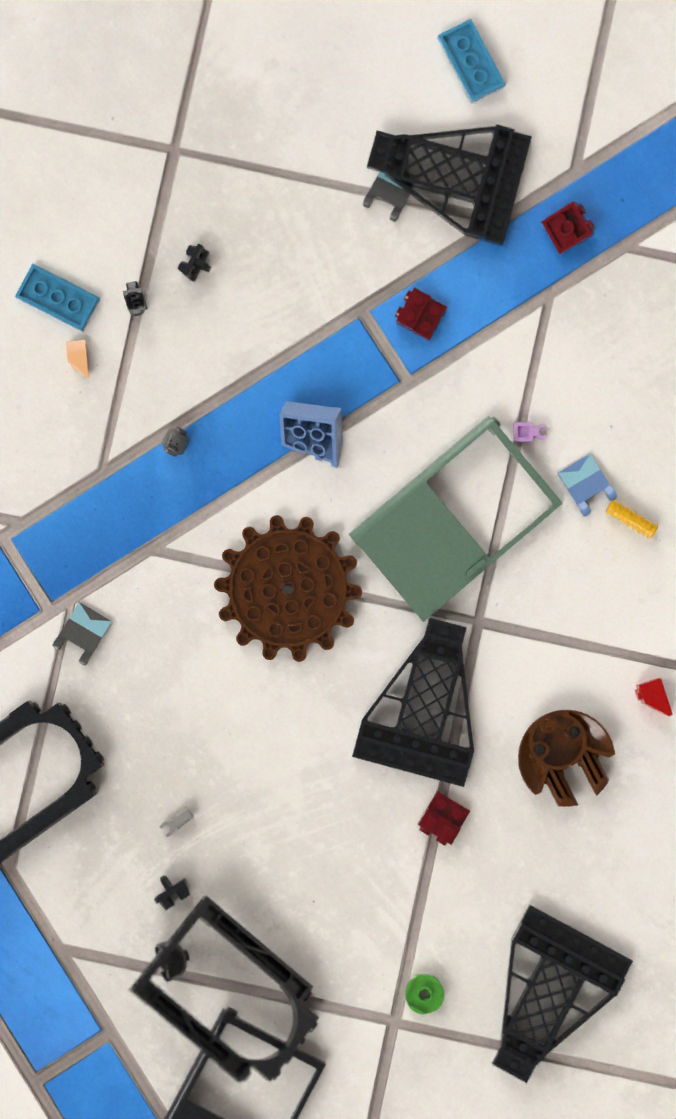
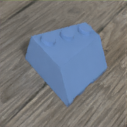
M286 401L279 414L282 446L302 454L306 452L315 456L316 460L322 461L323 459L332 463L331 466L337 468L343 441L341 408Z

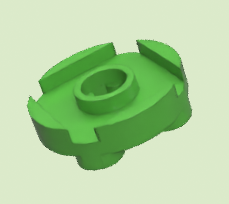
M418 974L408 982L405 989V997L409 1007L414 1012L424 1015L435 1012L440 1008L444 1000V992L437 978L429 974ZM427 989L430 995L429 998L421 999L419 992Z

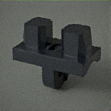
M197 244V246L189 245L186 255L191 258L188 263L180 262L178 270L190 281L195 282L200 270L210 272L212 268L205 262L209 251L201 244Z
M137 281L126 283L127 290L123 291V296L128 311L132 316H139L145 310H148L143 290L138 287Z
M166 875L161 876L160 881L165 891L157 895L154 900L157 904L160 903L165 910H168L175 905L170 896L176 892L181 901L190 896L186 878L172 885Z

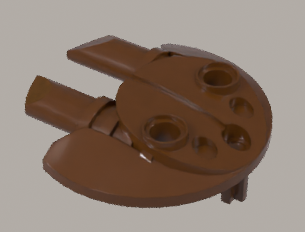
M557 710L541 716L526 730L519 745L518 766L523 781L534 795L541 793L544 784H547L557 806L571 807L579 804L564 777L565 773L563 770L576 763L578 766H581L597 796L609 782V778L598 757L602 755L610 758L615 755V750L608 732L593 717L575 710ZM575 726L579 731L578 735L571 737L569 730ZM538 744L544 746V752L541 755L535 753V747Z

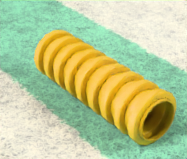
M616 499L612 500L606 509L607 515L611 514L612 518L616 517L617 521L621 520L622 524L626 523L627 527L631 526L632 530L636 529L637 533L641 532L642 536H647V539L652 538L658 529V524H652L653 521H647L648 518H642L643 515H637L636 511L632 512L631 508L627 509L626 505L622 506V503H617Z

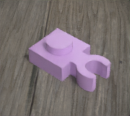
M514 422L513 442H533V437L544 440L547 438V435H540L539 430L546 429L547 426L539 425L537 428H533V422Z

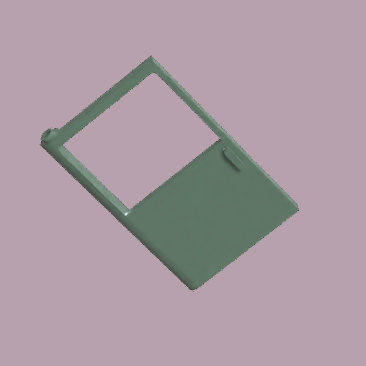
M494 416L492 418L486 417L349 533L352 540L370 558L422 622L427 620L563 504L499 427L501 424ZM486 430L497 436L552 502L551 507L491 558L487 556L427 484L428 479Z

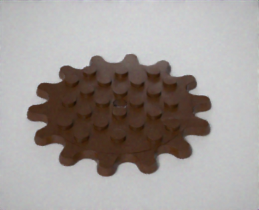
M275 515L270 519V530L266 534H259L253 527H246L242 531V536L246 542L245 548L239 552L226 549L222 554L223 560L231 566V573L228 577L217 578L214 581V588L219 592L227 593L230 601L227 606L220 609L219 617L223 621L237 620L240 622L241 630L236 636V641L239 645L245 646L252 640H260L263 644L262 655L266 660H273L278 650L285 647L292 652V657L295 661L301 662L306 658L308 644L313 642L319 644L324 650H330L334 646V640L330 634L332 627L341 625L342 627L349 628L354 623L353 616L345 610V603L350 599L360 598L362 589L358 585L350 584L346 579V575L356 567L357 559L351 555L340 557L335 553V547L340 540L337 532L330 531L324 537H316L313 533L314 523L310 517H303L297 528L288 529L284 524L283 518ZM286 583H290L294 587L293 592L290 594L283 592V585Z

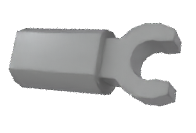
M185 807L174 815L170 822L162 823L160 828L168 826L170 832L166 834V837H169L173 834L175 828L179 829L193 819L194 816Z

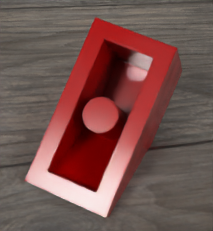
M661 678L636 685L635 695L638 701L641 700L642 704L665 716L673 715Z

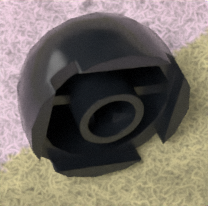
M166 942L156 944L155 955L158 954ZM179 944L161 966L163 971L160 973L166 982L181 977L186 971L189 954Z

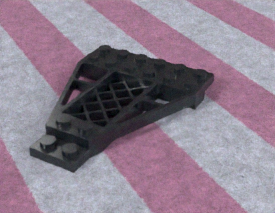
M498 124L490 127L417 135H392L377 130L367 169L385 173L387 178L465 236L502 246L532 136L514 132L515 129ZM493 134L488 156L462 150L465 135ZM462 136L459 148L428 140ZM422 147L426 155L417 159L413 151ZM441 152L445 160L436 164L432 155ZM411 153L415 161L407 165ZM459 157L463 165L454 169L450 161ZM429 158L433 166L424 171L420 162ZM477 162L481 170L472 174L468 166ZM447 163L451 172L443 176L438 167ZM417 164L422 173L412 177L408 169ZM465 168L469 177L461 181L456 172ZM435 169L440 178L431 182L427 173ZM405 171H406L407 175L409 176V178H408V177H404ZM482 174L481 182L479 185L475 177ZM454 175L458 183L449 187L445 179ZM424 176L427 183L417 179ZM472 179L476 188L468 192L463 184ZM442 181L445 187L437 186L435 184ZM458 186H460V187L462 188L463 192L456 191V190H453V189H455V188H457ZM411 187L443 195L445 201L442 210L438 209ZM478 191L477 196L471 195ZM449 198L470 202L474 205L468 228H464L444 213Z
M429 617L424 637L362 718L352 757L457 786H465L474 754L462 651L467 627ZM419 655L426 657L418 662ZM431 658L445 663L435 667ZM429 659L434 669L424 674L418 664ZM408 663H412L404 696L398 698L387 695V691ZM449 663L456 665L454 671ZM447 664L452 674L442 679L437 669ZM417 666L422 676L413 681ZM435 671L441 681L431 686L425 676ZM453 676L450 689H448L444 681ZM458 676L461 677L465 715L453 713L449 710ZM424 678L429 688L419 693L414 683ZM442 683L448 693L438 698L432 688ZM412 685L417 695L408 699ZM431 690L435 700L426 705L421 694ZM448 695L445 708H443L439 700ZM383 697L401 702V709L395 727L367 720ZM419 697L424 706L414 712L409 701ZM438 702L442 712L432 716L427 707ZM407 704L412 713L403 718ZM426 709L431 718L420 723L416 713ZM414 715L419 725L409 730L404 720ZM442 715L440 727H438L434 719ZM448 715L466 719L469 747L466 748L442 741L441 738ZM432 720L437 731L427 735L423 725ZM401 722L407 731L400 730ZM421 727L425 736L411 732ZM438 733L436 739L429 738Z
M529 904L511 938L500 1038L501 1046L492 1061V1065L527 1083L535 1067L544 1060L548 1053L611 999L617 997L633 960ZM517 943L541 956L531 977L528 979L512 971L515 944ZM547 960L553 962L545 965ZM555 966L558 976L547 979L544 969ZM558 966L569 972L560 975ZM542 970L544 980L536 982ZM572 975L575 985L564 988L561 978ZM512 976H515L526 982V987L511 1015H508ZM559 979L562 989L551 992L548 982ZM585 981L609 993L588 1012L573 1004ZM546 983L548 993L538 996L535 986ZM533 988L535 997L527 999L531 989ZM572 990L567 999L566 991ZM563 993L566 1003L555 1006L552 996ZM550 997L552 1007L542 1010L539 1000ZM537 1001L539 1011L529 1014L526 1004ZM524 1006L526 1015L517 1017ZM563 1007L562 1011L558 1016L556 1009ZM570 1008L584 1014L583 1017L555 1039ZM554 1010L557 1020L546 1023L543 1013ZM541 1014L543 1024L532 1027L530 1017ZM527 1018L530 1028L519 1031L516 1021ZM554 1025L549 1034L547 1027ZM545 1028L547 1038L536 1040L534 1031ZM532 1032L533 1039L527 1037L524 1034Z

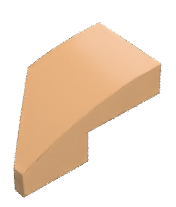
M86 341L66 342L67 359L71 367L81 372L84 377L89 378Z

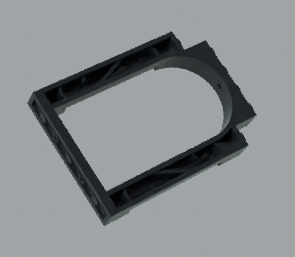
M28 700L0 721V745L30 725L50 723L63 728L73 737L81 757L80 771L72 787L61 797L0 840V864L97 795L95 792L97 790L96 786L91 780L87 781L86 778L105 766L103 763L105 759L99 751L95 752L92 748V740L88 735H83L81 732L82 726L76 719L73 721L69 715L71 711L66 704L57 703L43 714H40L41 708L35 701L32 703L31 700Z
M208 896L202 897L128 990L239 1083L248 1079L251 1074V1068L266 1081L276 1080L281 1074L280 1069L282 1066L291 1061L294 1056L292 1053L296 1048H300L306 1040L304 1037L308 1032H312L318 1024L316 1021L319 1019L316 1014L302 1003V1001L305 1002L311 996L313 986ZM198 919L208 927L213 928L274 980L287 995L293 1011V1025L287 1041L274 1054L260 1059H248L239 1055L150 980Z

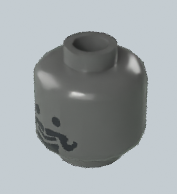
M179 427L176 430L168 429L162 440L163 450L174 457L182 455L190 442L189 437L186 435L187 431Z

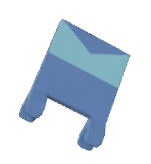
M591 454L557 473L584 517L588 516L591 512L589 506L585 503L586 500L603 490L609 501L617 497L616 492L610 486Z

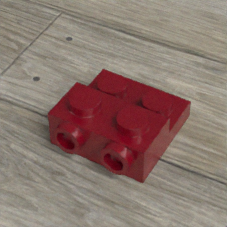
M573 201L541 221L559 254H563L595 235L593 230L596 228L590 219L586 220L583 215L586 211L581 203L577 204V202Z
M414 287L413 291L408 290L404 301H406L404 307H399L394 317L397 318L396 324L429 341L447 306L437 302L430 295Z
M436 791L417 824L420 826L419 830L429 836L432 833L437 836L436 841L444 846L447 843L452 845L470 810Z

